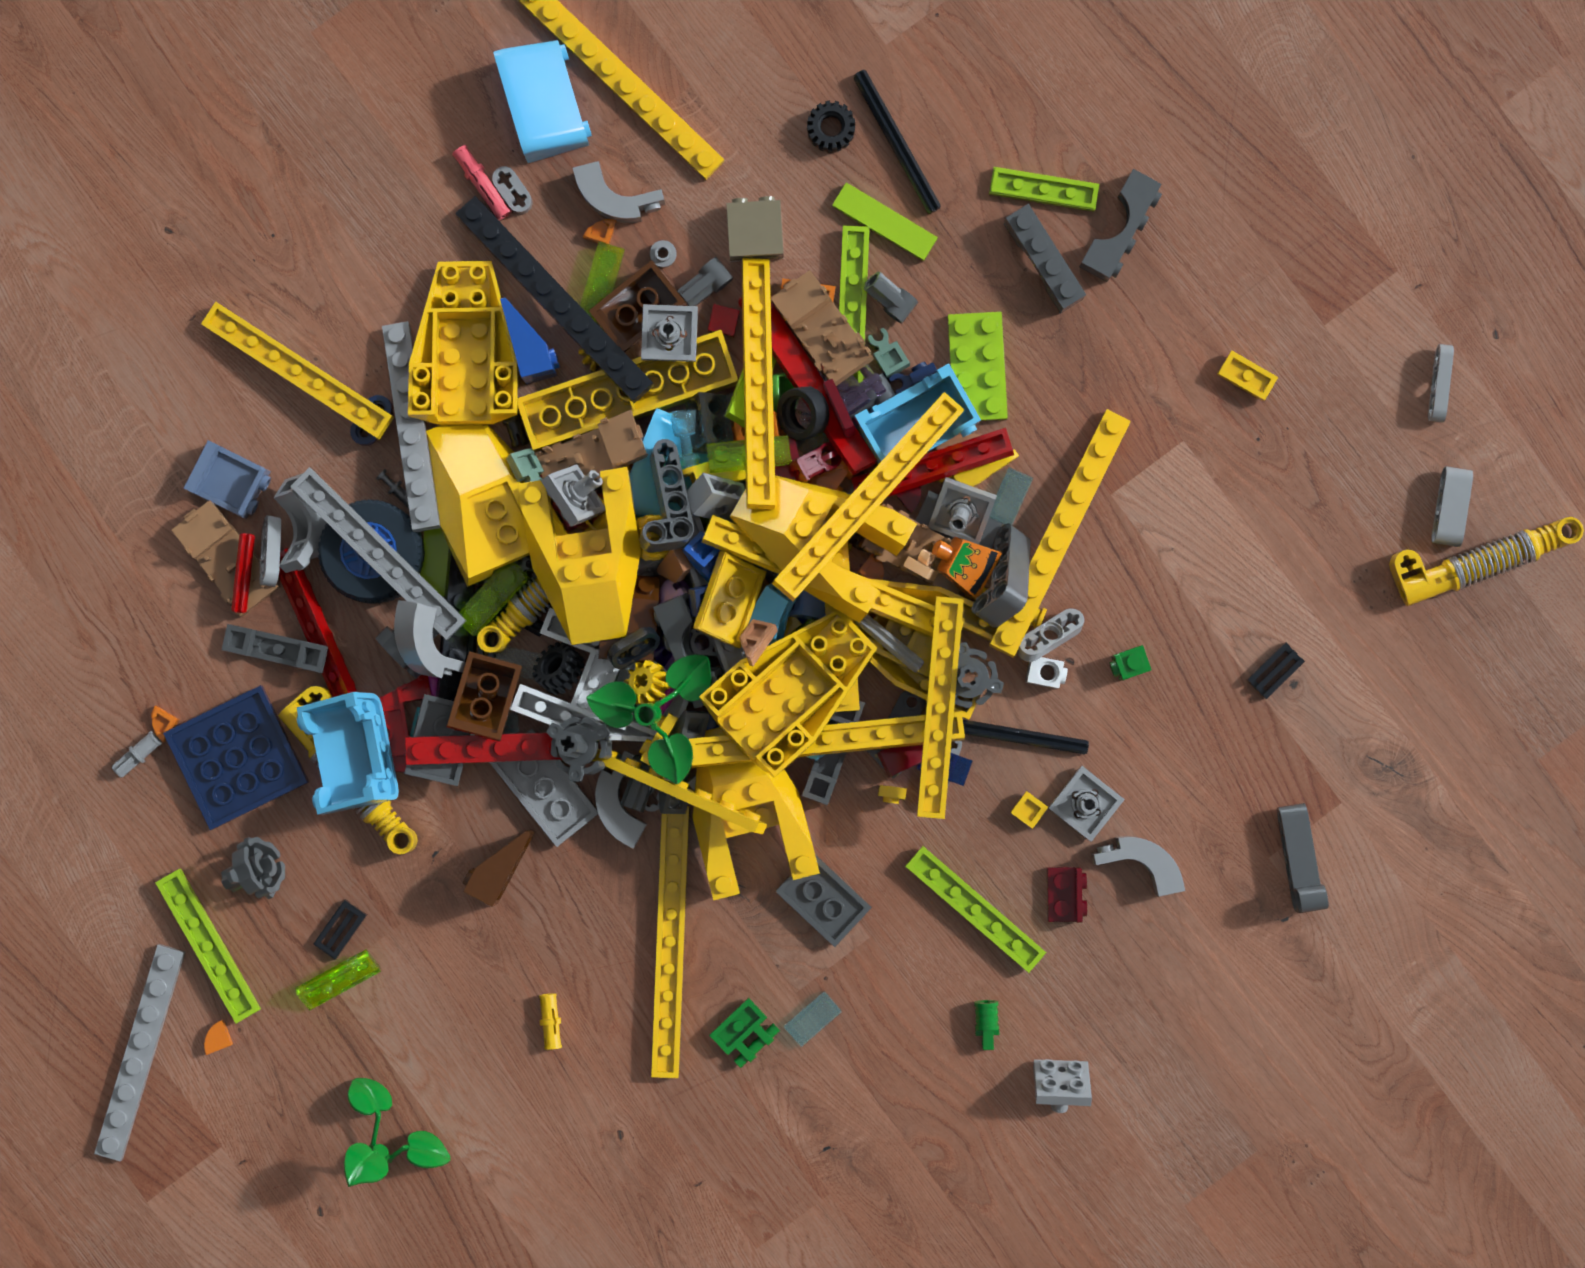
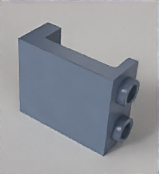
M208 440L184 489L207 500H211L213 503L247 519L249 515L252 516L259 505L257 498L261 491L264 492L268 488L271 477H269L271 471Z

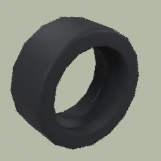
M807 386L793 388L783 393L778 401L777 419L781 429L787 436L795 440H804L818 436L827 427L830 417L829 406L819 390ZM799 397L808 403L811 410V422L807 429L800 425L795 415V405Z

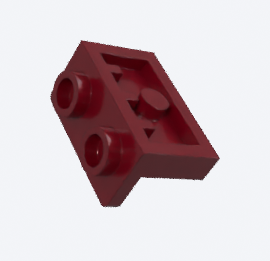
M1047 867L1048 922L1083 923V916H1087V900H1082V889H1087V874L1082 873L1081 867Z

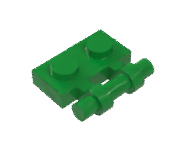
M748 997L709 1036L727 1055L736 1048L741 1054L734 1062L742 1068L748 1061L751 1063L757 1057L756 1054L766 1044L769 1046L774 1041L773 1037L780 1032V1029L772 1023L765 1030L760 1024L767 1016ZM754 1031L759 1037L749 1046H746L742 1041Z

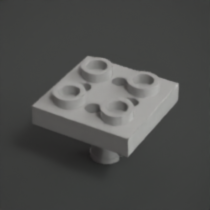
M643 304L641 360L696 362L698 306ZM685 331L687 332L685 338L680 337V332H682L683 336H685ZM667 344H672V345H673V349H672L671 351H667V350L665 349V347H667L668 349H671V346H670V345H667Z
M577 464L549 474L541 480L547 494L554 500L561 511L562 517L568 521L571 527L597 517L605 511L604 504L594 491L602 485V478L594 481L599 476V473L591 470L585 476Z
M946 477L928 526L930 529L979 544L997 495Z
M1080 766L1048 809L1092 842L1125 799L1086 768ZM1093 789H1096L1098 791V795L1096 797L1094 795H1096L1097 792L1092 791ZM1075 791H1076L1077 793H1075L1073 796H1074V797H1077V799H1073V798H1072V793L1075 792ZM1078 810V811L1081 813V814L1076 813V816H1078V817L1080 816V818H1075V817H1074V812H1075V811Z
M1034 1059L1033 1072L1036 1104L1051 1105V1109L1056 1113L1067 1112L1068 1105L1091 1106L1092 1094L1088 1061Z

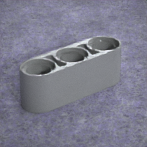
M1448 466L1443 468L1432 529V543L1455 547L1462 545L1473 483L1472 470Z

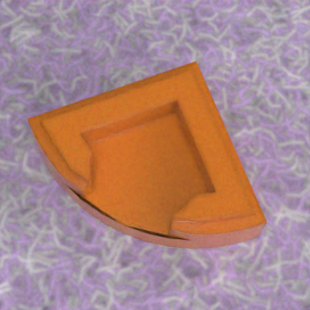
M603 219L587 228L583 239L609 247L617 220Z
M871 554L857 573L868 579L883 580V563L873 558L874 554Z
M157 705L154 706L151 713L155 735L162 742H166L167 740L163 733L175 728L180 719Z
M224 1019L215 1023L208 1031L204 1043L206 1055L233 1045Z

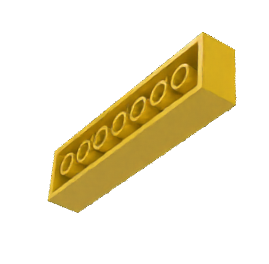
M722 330L697 338L696 362L641 360V357L632 359L654 384L635 403L621 391L603 370L518 398L517 405L533 451H544L542 448L546 446L551 447L559 442L565 443L572 440L576 434L583 435L598 428L597 424L601 423L600 420L606 417L610 419L631 410L633 411L634 419L637 420L654 414L656 408L666 410L736 386L738 377ZM671 346V349H668V348H665V349H666L667 351H671V350L673 349V346Z

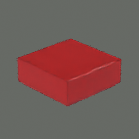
M714 304L708 331L722 330L723 335L734 337L740 310Z

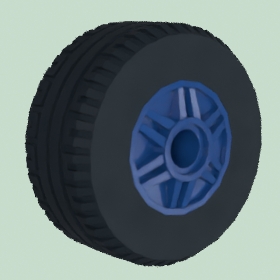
M368 499L349 504L419 574L421 573L425 555L424 539L421 532H413L411 519L408 514L392 504L379 500ZM328 523L325 524V528L322 530V535L319 538L318 559L320 560L319 564L322 567L321 570L325 578H327V581L336 591L352 600L369 604H380L401 597Z

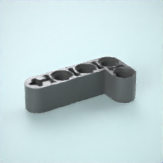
M661 439L653 447L650 455V464L662 519L645 524L639 537L641 548L650 553L681 549L689 543L694 532L677 446L669 439ZM664 456H668L667 461H666V466H664V463H665ZM671 477L676 484L668 485L662 478ZM668 503H677L681 510H671ZM680 528L685 531L686 536L679 537L673 530ZM649 532L656 533L660 540L651 541L647 538L646 534Z
M1009 523L1003 525L998 530L994 539V550L1001 552L1002 555L992 572L991 588L982 593L972 606V613L993 628H997L1020 612L1028 598L1031 540Z
M1301 803L1277 807V819L1293 908L1298 913L1328 909L1327 891L1325 886L1320 884L1306 804Z

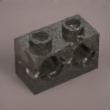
M698 392L685 402L692 453L721 455L734 445V433L731 428L730 419L725 417L728 409L726 395Z

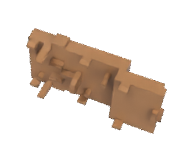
M810 270L796 280L793 278L783 286L784 289L770 298L782 314L784 320L787 321L801 341L803 347L814 359V365L821 375L824 373L828 380L833 379L836 386L874 360L871 350L864 345L866 343L859 332H854L847 322L848 319L840 313L827 294L826 288L821 286Z
M626 411L610 419H607V417L601 419V423L597 424V429L583 435L576 434L572 440L565 443L559 442L551 447L546 446L542 448L544 452L542 450L535 452L544 470L542 477L545 478L549 474L577 464L585 476L591 470L599 473V476L594 479L596 481L601 478L600 471L623 468L646 458L648 453L641 439L644 436L640 425H636L633 411Z
M209 500L199 509H193L184 516L185 519L175 526L172 532L185 547L186 553L198 561L208 574V579L211 582L213 581L222 592L221 597L224 601L232 606L240 534L230 525L216 505ZM254 552L247 612L236 613V615L239 614L241 617L280 588L278 583H276L275 587L260 585V560Z
M880 504L881 506L893 509V507L889 504ZM899 509L895 510L917 523L906 545L897 556L862 537L858 546L874 554L873 558L884 563L887 561L900 570L929 583L931 586H939L955 594L959 593L960 589L941 573H938L933 582L903 566L908 556L918 560L922 549L932 553L933 546L938 540H942L949 545L952 541L929 529V526L909 518V514ZM937 557L931 568L937 571L941 559Z

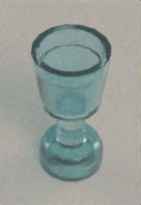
M696 409L669 412L674 436L680 437L682 455H679L681 467L701 464L700 456L697 453H693L691 435L696 434Z

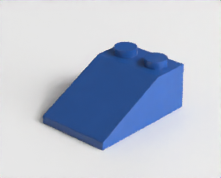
M501 298L500 301L521 378L526 384L556 377V369L560 368V364L554 348L549 349L546 342L506 298Z

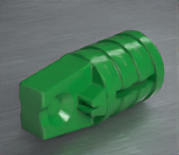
M975 1001V1036L982 1037L983 1050H994V1035H1000L997 1008L999 1001Z

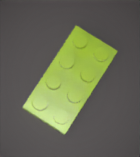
M1002 312L948 314L950 366L981 421L1007 420Z

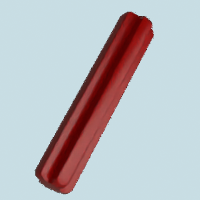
M241 533L239 535L231 606L232 612L235 613L247 612L255 536L249 533Z

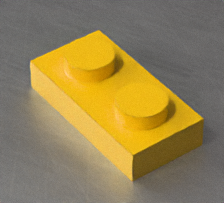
M1232 350L1217 373L1221 378L1261 401L1266 400L1278 379L1274 374Z
M668 713L667 717L661 716L657 725L669 736L679 718ZM658 732L652 741L647 738L639 751L643 754L640 760L649 766L648 751L651 744L656 740L663 739Z

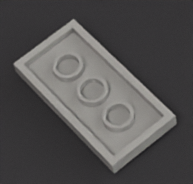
M531 729V730H529L527 733H536V732H535L533 729ZM558 760L489 762L556 847L598 815L596 807L576 782L570 781L568 773L557 767L556 762Z

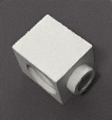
M1041 657L1036 661L1029 662L1025 683L1058 689L1060 684H1065L1068 669L1063 668V661ZM1044 665H1049L1054 669V676L1049 681L1044 680L1040 675V670Z

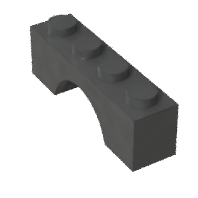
M1135 169L1132 170L1118 195V199L1126 211L1127 218L1124 230L1111 239H1094L1079 266L1080 268L1105 282H1108L1111 276L1117 277L1123 266V263L1119 262L1124 253L1129 255L1136 243V240L1132 238L1137 229L1143 230L1149 219L1145 215L1149 206L1155 208L1162 193L1158 192L1162 185L1161 183Z
M1027 204L1006 217L1003 223L1016 245L1025 252L1033 263L1044 283L1047 294L1059 313H1063L1082 301L1086 293L1031 206Z
M689 592L654 606V619L657 625L662 628L665 635V646L669 652H672L675 661L685 656L695 655L690 644V633L697 617L691 616ZM710 666L711 686L724 675L721 667ZM701 700L689 701L693 703L695 709L704 705Z
M859 701L860 710L835 712L828 725L858 722L865 702ZM847 752L826 754L820 759L815 760L802 796L828 805Z

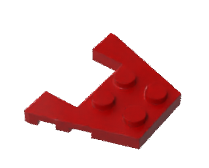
M421 675L417 679L407 684L405 683L392 692L379 697L383 707L395 772L404 773L406 767L405 737H409L404 703L421 701L423 694L431 695L428 676Z

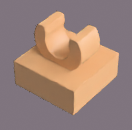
M922 549L918 560L908 556L903 565L933 582L939 573L931 568L937 556L925 549Z

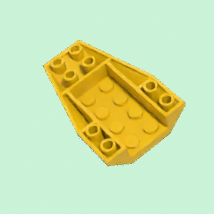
M450 261L437 263L409 361V417L437 425L495 424L517 415L518 364L501 305V295L492 261Z
M836 610L767 646L754 666L749 665L747 658L740 660L701 694L699 698L716 723L751 761L775 778L816 741L877 650V647L844 613Z

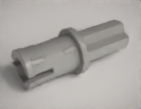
M150 731L134 747H128L129 751L112 765L113 771L119 777H124L140 762L144 763L145 758L162 744L161 740Z

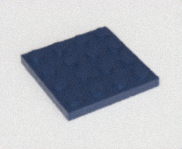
M263 685L163 733L210 830L218 828L309 783Z

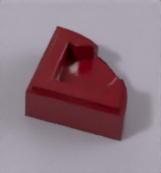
M920 486L895 494L910 513L916 509L920 501Z

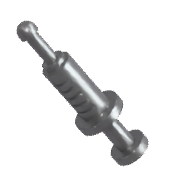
M384 469L376 479L378 481L381 479L391 488L388 494L391 495L393 493L409 509L407 492L400 486L402 482L399 480L395 484L386 475L387 470Z

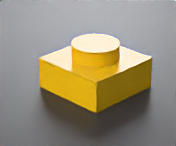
M879 785L878 796H883V802L899 804V799L906 798L907 789Z
M1025 791L1010 813L1033 829L1048 809V806Z

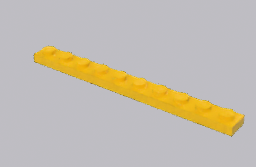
M517 0L705 180L725 162L704 139L558 0Z
M743 258L741 273L746 508L774 510L776 503L769 259Z
M944 392L775 578L772 584L791 601H794L965 409Z
M1108 409L1105 411L1030 561L1027 602L1020 612L998 626L989 644L990 647L1012 658L1015 656L1131 422L1130 420Z
M715 515L711 516L702 543L780 574L782 572L774 562L771 563L765 556L766 553L755 541L752 542L737 524ZM848 571L880 590L869 610L870 612L931 637L933 636L935 606ZM962 617L961 630H962L963 624H964V622H965V618H963V617Z
M962 711L954 712L951 742L965 739ZM926 715L826 725L816 741L798 757L923 745ZM728 735L689 739L693 748L692 768L752 762Z
M687 806L686 814H662L651 1071V1077L679 1078L689 806Z

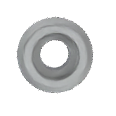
M661 240L652 245L650 258L656 266L661 268L669 267L676 260V249L669 241ZM661 249H665L668 251V255L665 258H660L658 252Z

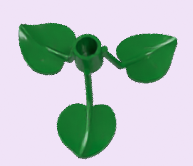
M689 655L675 661L669 667L665 678L666 683L675 690L655 704L645 703L638 707H633L637 700L636 693L630 685L620 681L608 683L586 697L594 714L611 727L623 728L629 726L633 720L634 713L635 719L640 725L651 726L652 730L658 732L663 739L656 740L651 744L648 751V761L657 774L674 784L681 783L689 773L693 762V748L691 742L683 734L676 733L668 738L667 733L657 725L662 716L660 707L678 694L687 701L700 700L699 696L711 686L712 681L709 658L704 655Z
M355 1078L352 1080L347 1094L349 1104L360 1114L372 1115L375 1113L376 1118L370 1145L355 1143L346 1151L344 1173L348 1187L364 1183H374L384 1179L389 1170L388 1163H392L394 1158L404 1151H407V1160L414 1166L421 1168L441 1167L450 1162V1154L438 1137L427 1131L411 1133L407 1138L408 1145L401 1146L391 1155L386 1146L376 1144L381 1119L380 1111L390 1110L392 1097L389 1091L375 1080L368 1078Z

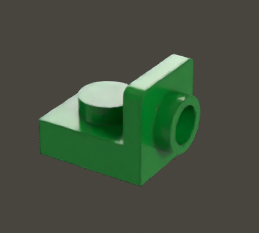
M1143 645L1112 655L1113 661L1109 662L1113 676L1119 677L1120 681L1152 670Z

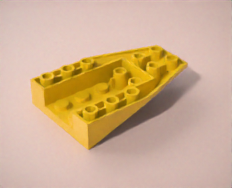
M488 424L439 425L427 430L440 529L468 587L491 577L493 570L530 555L518 484L525 483V481L517 482L506 460L514 451ZM552 507L556 536L567 535Z

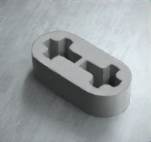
M507 166L497 168L492 175L494 186L514 213H527L533 205L530 193L511 168ZM504 173L505 176L511 175L509 181L513 186L512 188L508 189L504 183L498 184L501 181L499 177L501 174ZM514 192H517L521 198L527 197L524 200L526 204L524 207L521 208L520 205H513L516 203L512 195Z

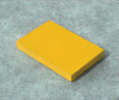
M720 551L693 629L734 648H741L739 637L750 622L766 571L725 551Z

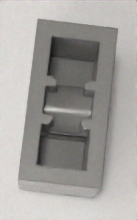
M702 473L686 491L690 511L697 517L701 516L710 519L712 515L735 523L729 516L745 491L743 483Z

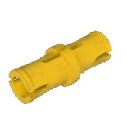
M556 993L539 995L542 1016L539 1022L543 1026L544 1050L562 1048L559 1031L561 1017H558Z

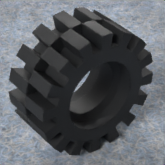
M829 100L825 101V104L819 103L817 108H813L810 116H808V137L812 140V144L814 146L817 145L821 151L828 150V153H832L833 150L841 151L843 147L846 148L849 145V142L854 137L855 118H853L852 111H849L845 104L843 106L840 105L839 101L830 103ZM828 117L837 118L842 125L840 133L836 136L825 135L821 130V123L824 119Z
M556 642L555 646L549 645L548 651L543 650L541 652L543 656L541 658L537 657L535 660L538 665H533V670L535 671L532 673L535 678L534 680L554 695H558L559 692L561 694L566 693L565 688L568 690L572 689L571 684L573 682L577 684L579 681L577 676H582L583 673L580 670L584 668L583 657L564 642Z

